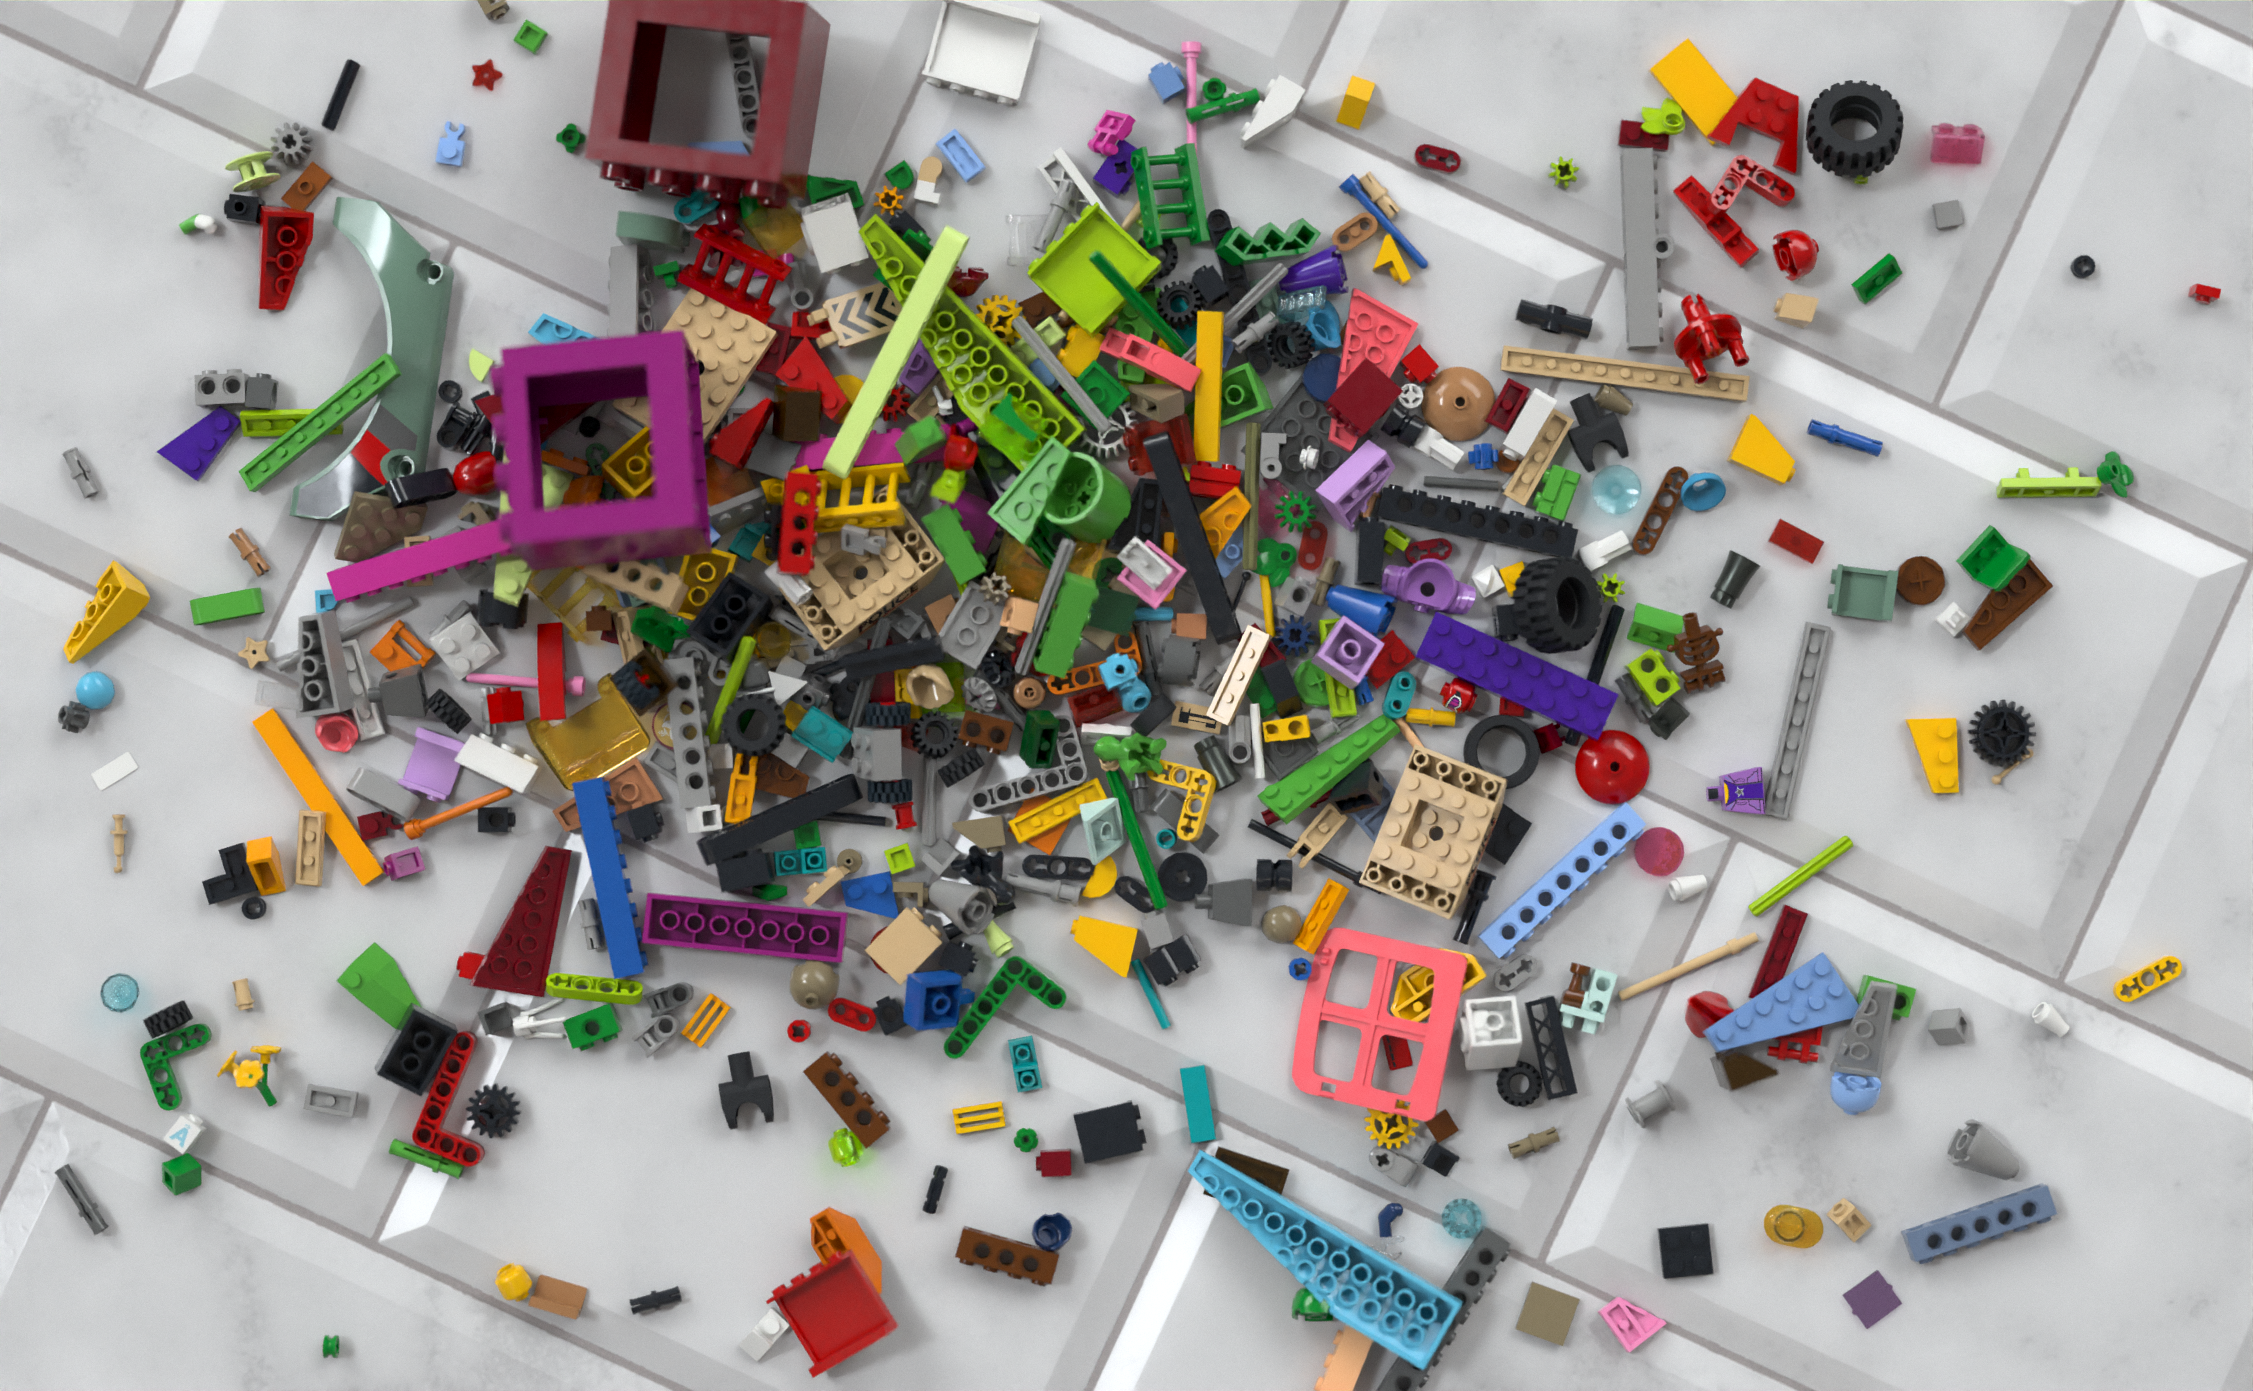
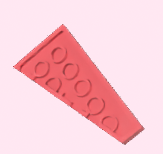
M1353 288L1336 390L1366 357L1390 378L1418 323L1362 291ZM1331 418L1328 441L1350 453L1358 437L1350 435L1344 429L1345 425L1339 419Z

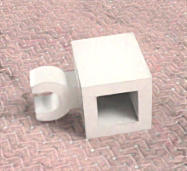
M720 804L686 808L688 833L723 829L722 825L733 824L725 822L724 813L727 806L720 807Z

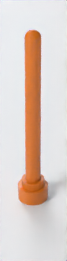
M510 787L502 788L425 820L411 819L409 822L404 823L405 833L410 840L420 838L426 832V829L511 796L513 789Z

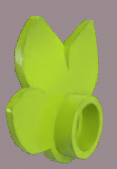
M1669 98L1664 99L1661 109L1642 107L1641 115L1645 123L1641 125V128L1650 134L1666 133L1677 135L1682 133L1685 129V121L1681 115V107Z

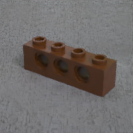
M827 1051L806 1068L803 1073L867 1149L891 1128L888 1125L891 1121L882 1110L877 1112L872 1105L875 1101L866 1091L862 1093L856 1086L859 1082L851 1072L846 1074L840 1067L843 1064L841 1059L835 1053L830 1054ZM835 1072L839 1075L840 1081L838 1085L832 1086L828 1084L826 1080L828 1073ZM850 1091L855 1095L856 1100L854 1104L847 1105L843 1102L842 1095L844 1092ZM860 1111H868L871 1114L870 1123L862 1124L858 1120Z
M964 1226L955 1257L960 1258L959 1263L973 1266L974 1263L984 1265L983 1269L986 1271L997 1273L999 1269L1008 1272V1277L1021 1280L1022 1276L1031 1278V1283L1046 1286V1283H1052L1060 1252L1045 1251L1035 1245ZM980 1244L987 1245L990 1249L989 1255L985 1257L979 1256L976 1253V1247ZM1003 1251H1010L1013 1254L1014 1260L1011 1263L1006 1264L1000 1260V1254ZM1027 1258L1037 1260L1038 1267L1035 1270L1025 1268L1024 1261Z

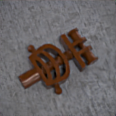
M1697 613L1684 614L1682 618L1685 632L1674 636V645H1668L1667 651H1675V656L1683 664L1695 666L1680 672L1681 677L1686 681L1683 683L1684 689L1687 694H1690L1695 690L1703 691V685L1705 684L1712 688L1715 683L1725 682V676L1722 671L1724 669L1723 664L1718 659L1708 662L1719 652L1720 646L1716 636L1722 635L1723 629L1717 628L1716 631H1713L1708 625L1700 627Z

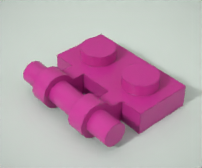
M1106 110L1094 128V131L1097 133L1092 140L1088 141V148L1094 153H1102L1105 156L1117 154L1118 147L1115 145L1118 140L1123 141L1124 138L1129 136L1136 120L1128 114Z

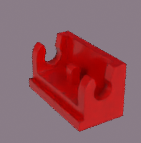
M793 312L790 335L792 339L803 340L807 336L810 340L816 341L821 335L832 332L828 320L810 326L807 316L811 315L809 312Z

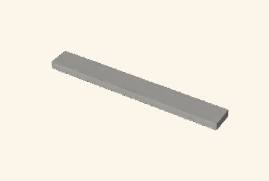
M1805 622L1765 797L1766 814L1762 815L1782 820L1788 819L1831 627Z

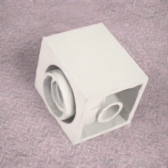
M848 193L801 208L804 220L801 223V228L810 255H816L821 273L827 271V274H833L842 270V266L848 264L852 267L865 263L866 258H869L866 245L858 233L860 227Z
M1515 996L1465 1000L1462 1017L1459 1018L1458 1031L1462 1052H1464L1466 1070L1516 1067L1522 1038Z

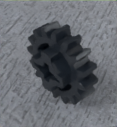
M495 1083L492 1089H490L488 1084L484 1085V1092L479 1089L475 1090L477 1098L470 1097L468 1100L473 1105L466 1108V1111L472 1112L467 1121L474 1120L475 1122L472 1129L474 1130L479 1127L481 1129L479 1135L481 1136L489 1132V1138H493L495 1132H497L499 1137L504 1136V1129L509 1133L513 1131L510 1124H518L519 1121L515 1118V1115L522 1113V1111L516 1110V1106L521 1102L512 1099L516 1093L508 1094L507 1086L499 1090L498 1083ZM490 1094L488 1102L485 1105H479L480 1101ZM501 1097L507 1101L509 1106L503 1104ZM495 1105V1109L504 1112L498 1113L493 1117V1113L485 1109ZM478 1115H482L484 1117V1119L487 1121L486 1125L480 1120ZM502 1117H509L502 1126L498 1127L499 1120Z

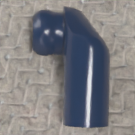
M1387 1204L1379 1213L1380 1237L1392 1236L1391 1222L1397 1216L1403 1214L1401 1204Z

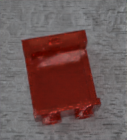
M1187 414L1179 415L1163 423L1152 419L1124 426L1123 442L1129 449L1128 466L1134 475L1143 476L1145 473L1153 471L1143 439L1164 431L1169 432L1181 464L1197 463Z

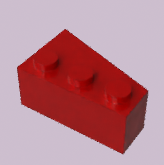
M805 336L775 375L788 386L822 391L821 412L838 425L853 404L833 376L813 342Z

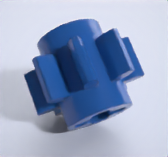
M1491 443L1473 445L1474 451H1468V458L1470 464H1475V470L1494 469L1493 462H1499L1498 450H1492Z

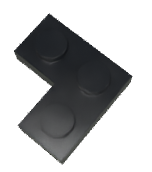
M242 842L220 849L219 854L226 874L202 881L209 905L257 891L258 887L247 864L245 843Z

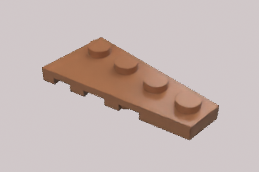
M637 757L604 777L605 781L610 782L612 795L608 796L610 806H615L617 815L664 799ZM575 797L552 811L565 832L581 827Z

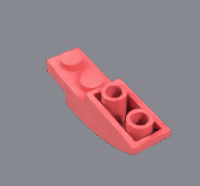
M1111 327L1099 348L1104 354L1142 369L1146 374L1190 393L1201 373V369L1182 358L1135 335H1127Z

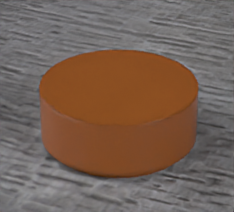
M1501 450L1498 453L1499 462H1495L1496 467L1503 473L1514 472L1521 461L1518 459L1516 461L1508 459L1503 455L1504 451Z

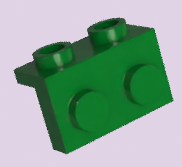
M657 606L638 609L631 627L632 634L666 653L671 652L676 639L690 637L686 632L689 626L684 624L685 621L683 619L671 616L666 613V610Z

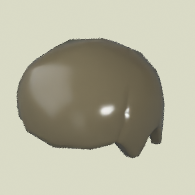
M1280 905L1268 910L1261 921L1263 934L1268 940L1278 944L1286 943L1296 938L1302 927L1301 917L1297 911L1286 905Z

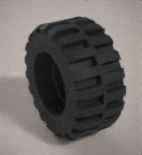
M1853 80L1845 81L1843 85L1836 83L1831 85L1830 90L1824 89L1819 94V98H1815L1811 104L1807 119V148L1809 153L1813 154V160L1817 164L1822 163V168L1827 172L1832 170L1836 176L1849 175V178H1857V175L1868 177L1871 176L1873 171L1879 173L1884 170L1885 165H1890L1900 149L1904 126L1903 112L1900 110L1898 101L1896 99L1892 100L1890 92L1887 90L1882 91L1880 90L1881 86L1874 83L1873 85H1868L1867 81L1862 80L1859 83H1853ZM1858 118L1870 123L1877 133L1864 140H1849L1838 135L1832 126L1843 119Z
M1561 556L1533 561L1521 571L1520 577L1516 579L1514 584L1516 589L1512 593V599H1514L1512 612H1515L1516 616L1514 621L1516 626L1520 628L1519 633L1521 637L1527 639L1526 643L1540 653L1554 654L1580 650L1586 647L1598 632L1596 628L1601 623V618L1599 617L1602 612V605H1600L1601 593L1597 590L1596 586L1598 584L1596 579L1592 578V572L1589 568L1584 567V564L1579 560L1569 556Z

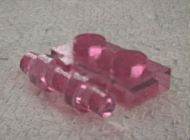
M1263 478L1262 480L1268 487L1264 491L1259 487L1258 525L1270 538L1281 529L1279 525L1284 519H1275V515L1282 513V511L1275 509V504L1269 499V496L1274 493L1278 499L1284 496L1288 501L1289 497L1278 480ZM1298 506L1289 509V512H1292L1294 517L1300 513Z

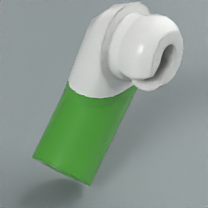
M195 214L179 224L185 235L196 228L204 229L206 234H212L217 230V225L214 223L215 220L211 216Z

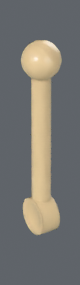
M2027 748L2030 752L2029 755H2021L2023 760L2033 756L2032 749ZM2014 761V765L2008 766L1999 775H1994L1991 779L1992 783L1995 785L2000 784L2001 779L2021 762Z

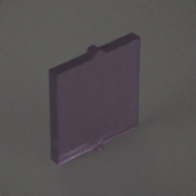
M1878 1270L1842 1295L1852 1308V1314L1857 1315L1866 1329L1902 1304L1892 1290L1893 1286L1886 1282Z

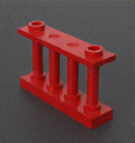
M704 223L694 235L695 238L702 241L693 265L690 263L686 265L680 272L677 281L766 325L776 311V307L769 304L778 280L783 282L791 273L792 268L782 260L774 259L719 231L717 227ZM711 246L725 252L716 276L703 270ZM733 257L746 263L738 287L725 281ZM755 269L769 275L760 299L747 292Z

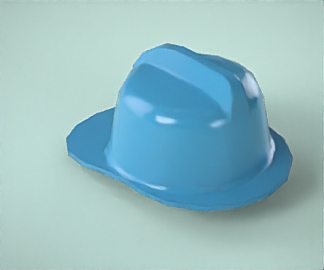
M1319 296L1313 298L1309 305V319L1305 324L1307 326L1305 331H1311L1312 333L1309 338H1314L1315 343L1311 344V346L1315 347L1313 352L1328 347L1338 348L1341 344L1338 313L1333 304L1326 298Z

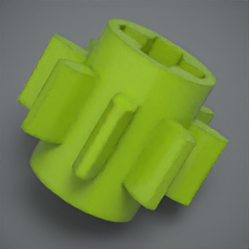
M1561 156L1558 159V165L1555 163L1550 164V168L1554 171L1548 175V178H1554L1555 187L1560 183L1567 188L1569 180L1572 182L1577 181L1573 174L1579 170V167H1573L1571 164L1573 162L1572 158L1567 162L1563 161ZM1563 168H1566V169H1567V173H1566L1567 175H1565L1564 177H1561V176L1559 175V174H1560V170H1562Z
M1616 573L1611 578H1608L1606 574H1602L1604 581H1597V586H1599V591L1604 597L1603 603H1606L1608 598H1612L1614 603L1618 602L1616 595L1625 594L1623 590H1620V585H1623L1625 581L1619 582L1616 580ZM1607 582L1610 585H1615V589L1612 590L1613 595L1610 591L1605 592L1604 588L1607 586Z

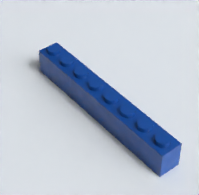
M604 776L574 782L572 786L614 979L644 973L646 970L645 966L649 965L646 951H641L640 942L643 940L641 927H636L635 923L638 911L636 903H631L629 893H633L631 879H626L624 869L628 868L625 854H620L619 844H622L620 830H615L613 820H617L615 806H610L608 796L612 795L610 782L605 781Z

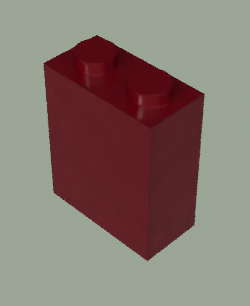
M1366 357L1328 398L1323 406L1327 408L1326 412L1331 418L1339 419L1345 425L1344 429L1350 435L1357 436L1360 439L1403 390Z

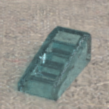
M1322 285L1280 295L1277 316L1287 322H1295L1323 310L1327 287Z

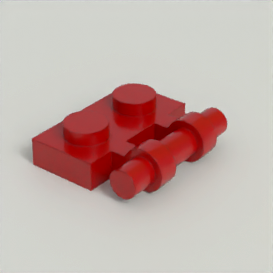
M1823 1026L1772 1038L1779 1040L1778 1047L1768 1046L1767 1056L1776 1057L1777 1060L1783 1061L1786 1058L1794 1059L1804 1064H1807V1062L1817 1063L1818 1053L1809 1052L1810 1044L1820 1046ZM1788 1041L1801 1043L1800 1050L1787 1049Z

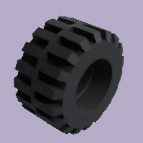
M744 694L734 699V702L727 706V711L722 716L723 724H721V727L724 730L723 736L725 740L729 742L728 745L738 753L747 756H761L776 749L779 743L783 741L784 733L787 731L785 723L787 719L782 711V707L774 699L762 694ZM750 710L763 712L769 723L767 733L757 740L745 737L740 728L743 715Z

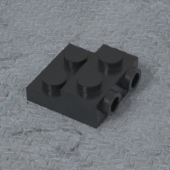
M1503 804L1484 852L1505 865L1532 823Z

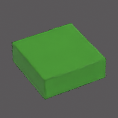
M526 19L513 41L536 54L548 33Z

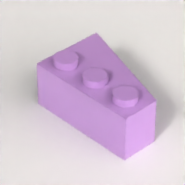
M1367 440L1315 491L1332 519L1352 532L1355 528V525H1353L1354 521L1361 511L1363 513L1366 512L1369 507L1366 503L1374 492L1378 493L1395 469V466L1387 452L1370 440Z

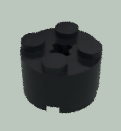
M479 589L477 607L479 626L494 627V625L503 623V628H523L524 624H527L529 593L523 594L517 607L495 599L494 592H488V589Z

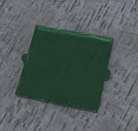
M1097 585L1099 594L1096 603L1091 604V615L1087 626L1129 637L1132 622L1136 619L1135 611L1139 597Z

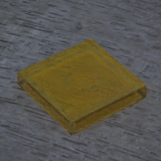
M789 201L785 210L760 206L742 220L764 253L774 259L804 237L801 228L803 220Z

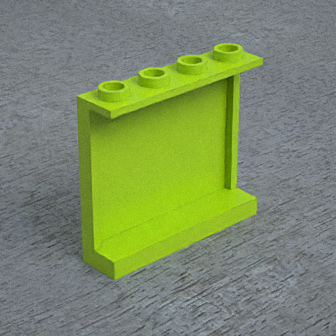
M1098 202L1093 206L1088 205L1081 212V218L1075 224L1073 222L1064 229V235L1058 241L1054 240L1047 246L1045 250L1047 253L1041 259L1036 258L1031 262L1027 272L1029 279L1092 338L1128 303L1089 261V256L1094 251L1098 250L1137 292L1162 269L1161 262L1155 256L1152 257L1100 208Z

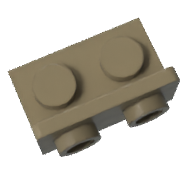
M474 501L461 508L462 513L458 515L460 520L474 521L476 526L498 520L488 504L474 503Z

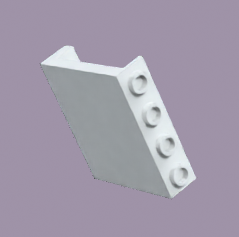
M943 0L925 69L922 71L923 79H926L927 84L940 87V84L948 85L950 90L964 93V90L974 92V96L981 99H988V96L997 98V102L1003 105L1012 106V103L1018 104L1041 22V14L990 0Z

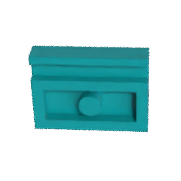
M812 705L791 736L833 763L837 755L840 754L852 738L853 732Z

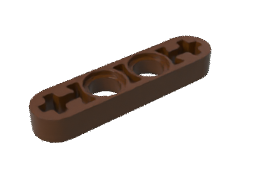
M1676 466L1666 472L1632 539L1631 546L1636 554L1647 555L1654 549L1681 496V488L1688 480V473L1684 468ZM1680 472V478L1683 481L1677 482L1673 488L1678 490L1677 494L1671 489L1664 488L1665 484L1669 487L1673 481L1670 475ZM1662 493H1668L1672 497L1670 506L1663 507L1660 505L1658 499ZM1657 515L1660 518L1661 525L1659 528L1652 529L1647 523L1649 516ZM1643 528L1649 533L1656 534L1655 538L1651 535L1646 542L1650 545L1649 548L1639 549L1640 545L1637 543V540H1642L1646 535L1645 532H1642Z

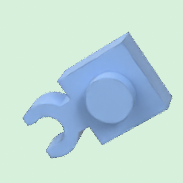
M447 121L445 131L448 135L447 138L440 137L436 162L462 167L466 143L459 141V138L464 135L465 126L460 123L459 130L452 132V123Z

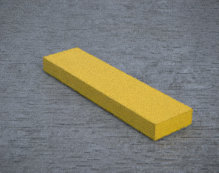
M1096 777L1008 821L1018 843L1021 844L1080 814L1081 804L1108 798Z

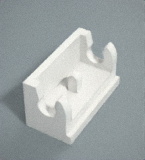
M1134 537L1117 556L1122 563L1152 590H1155L1172 571L1166 563L1137 537Z

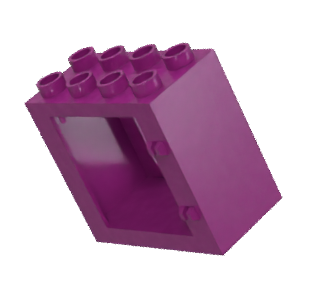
M683 330L501 348L502 365L491 366L490 380L493 395L495 397L501 396L504 414L493 416V431L496 444L504 445L507 458L506 463L496 464V482L499 493L507 494L510 511L499 512L498 525L501 541L503 543L509 542L512 556H521L529 568L535 571L712 553L699 361ZM649 396L656 498L545 509L540 424H548V418H539V407Z

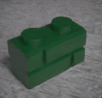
M1032 710L1027 712L1019 756L1029 768L1052 767V756L1055 753L1060 722L1051 711Z

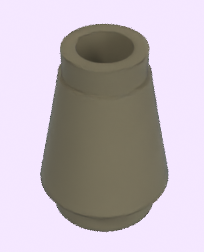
M1603 384L1594 398V402L1598 403V407L1625 416L1630 412L1633 405L1632 402L1611 385Z

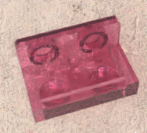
M1940 123L1939 126H1932L1931 162L1981 164L1985 135L1980 127L1974 124H1965L1964 127L1949 123Z

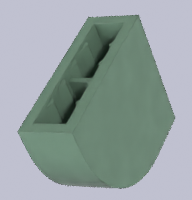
M626 211L618 212L616 236L623 245L639 244L646 249L684 253L685 247H689L690 232H687V228L681 222L649 214Z

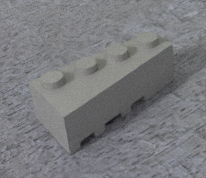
M335 610L299 617L298 650H300V662L297 663V672L300 673L296 697L299 698V709L296 710V719L336 713L354 708Z

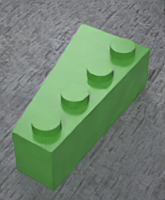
M1069 572L1065 573L1054 603L1057 605L1055 608H1052L1046 624L1047 628L1043 632L1033 659L1036 671L1060 678H1065L1067 671H1071L1074 664L1073 653L1075 648L1079 649L1081 645V631L1083 626H1087L1091 615L1089 609L1092 603H1096L1099 594L1093 579Z

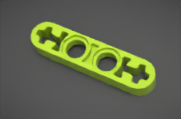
M553 973L546 979V992L552 997L627 1005L638 1004L643 999V986L634 980ZM580 985H585L588 988L585 990H579L576 987ZM611 988L613 991L602 992L601 989Z

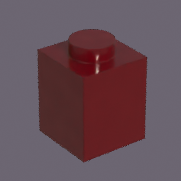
M1071 1149L1041 1150L1040 1156H1036V1171H1041V1177L1071 1176Z

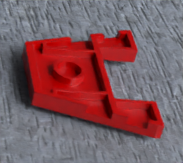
M1755 77L1751 79L1733 102L1734 104L1721 117L1715 128L1710 131L1707 139L1727 147L1731 143L1737 124L1780 142L1772 167L1793 175L1797 171L1799 96Z

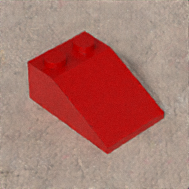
M765 398L723 428L719 435L715 434L709 444L711 448L710 453L716 459L742 472L752 453L751 448L755 447L761 432L765 429L773 413L774 402L769 398Z

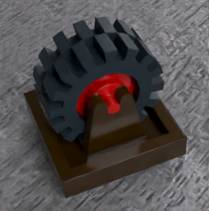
M649 646L645 647L609 677L639 717L645 715L679 686Z

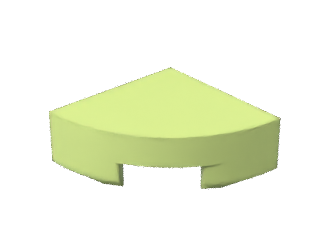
M472 348L469 356L470 370L475 378L483 383L495 361Z

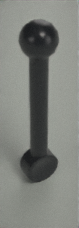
M1248 571L1242 573V582L1232 605L1234 612L1237 609L1247 581L1251 579V573Z

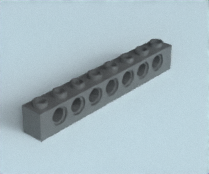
M1482 1226L1442 1290L1451 1295L1458 1292L1463 1293L1465 1300L1455 1314L1424 1370L1412 1367L1411 1362L1398 1355L1376 1391H1416L1418 1386L1422 1388L1429 1378L1427 1372L1431 1366L1436 1367L1443 1356L1440 1352L1445 1345L1450 1346L1455 1339L1456 1333L1454 1331L1459 1324L1463 1325L1470 1315L1468 1309L1472 1303L1477 1304L1484 1293L1481 1289L1486 1282L1490 1283L1497 1274L1495 1268L1500 1261L1504 1262L1511 1252L1509 1246L1511 1244L1486 1226ZM1485 1250L1490 1251L1492 1259L1488 1263H1481L1479 1261L1480 1253ZM1472 1271L1477 1272V1282L1474 1284L1466 1283V1275ZM1401 1377H1408L1410 1379V1385L1405 1389L1397 1386V1381Z

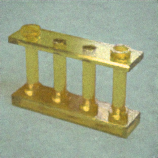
M565 567L542 591L531 582L541 570L533 571L526 589L529 588L570 629L567 634L577 643L580 640L583 643L589 641L583 634L586 631V617L575 626L566 615L592 589L596 590L599 588L605 594L602 597L603 600L597 606L606 605V609H608L610 606L613 608L616 605L622 608L614 588L587 576L586 582L558 609L548 598L575 571L578 573L580 570L583 571V569Z

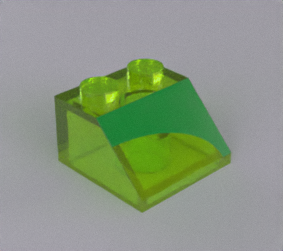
M1008 393L993 410L977 434L1017 463H1022L1050 422L1015 396Z

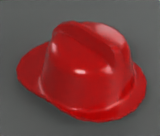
M952 424L950 428L949 439L944 452L945 469L958 473L973 467L979 448L971 439L960 436L955 424Z

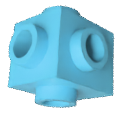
M1116 653L1106 658V663L1099 665L1098 670L1108 692L1116 688L1122 691L1133 686L1132 681H1135L1137 677L1135 673L1139 672L1134 659H1129L1127 654L1121 656L1120 653ZM1116 670H1122L1123 674L1116 673Z

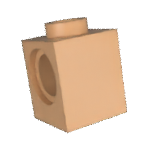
M1008 597L1005 601L1000 626L1008 627V633L1019 636L1022 635V631L1032 633L1039 604Z

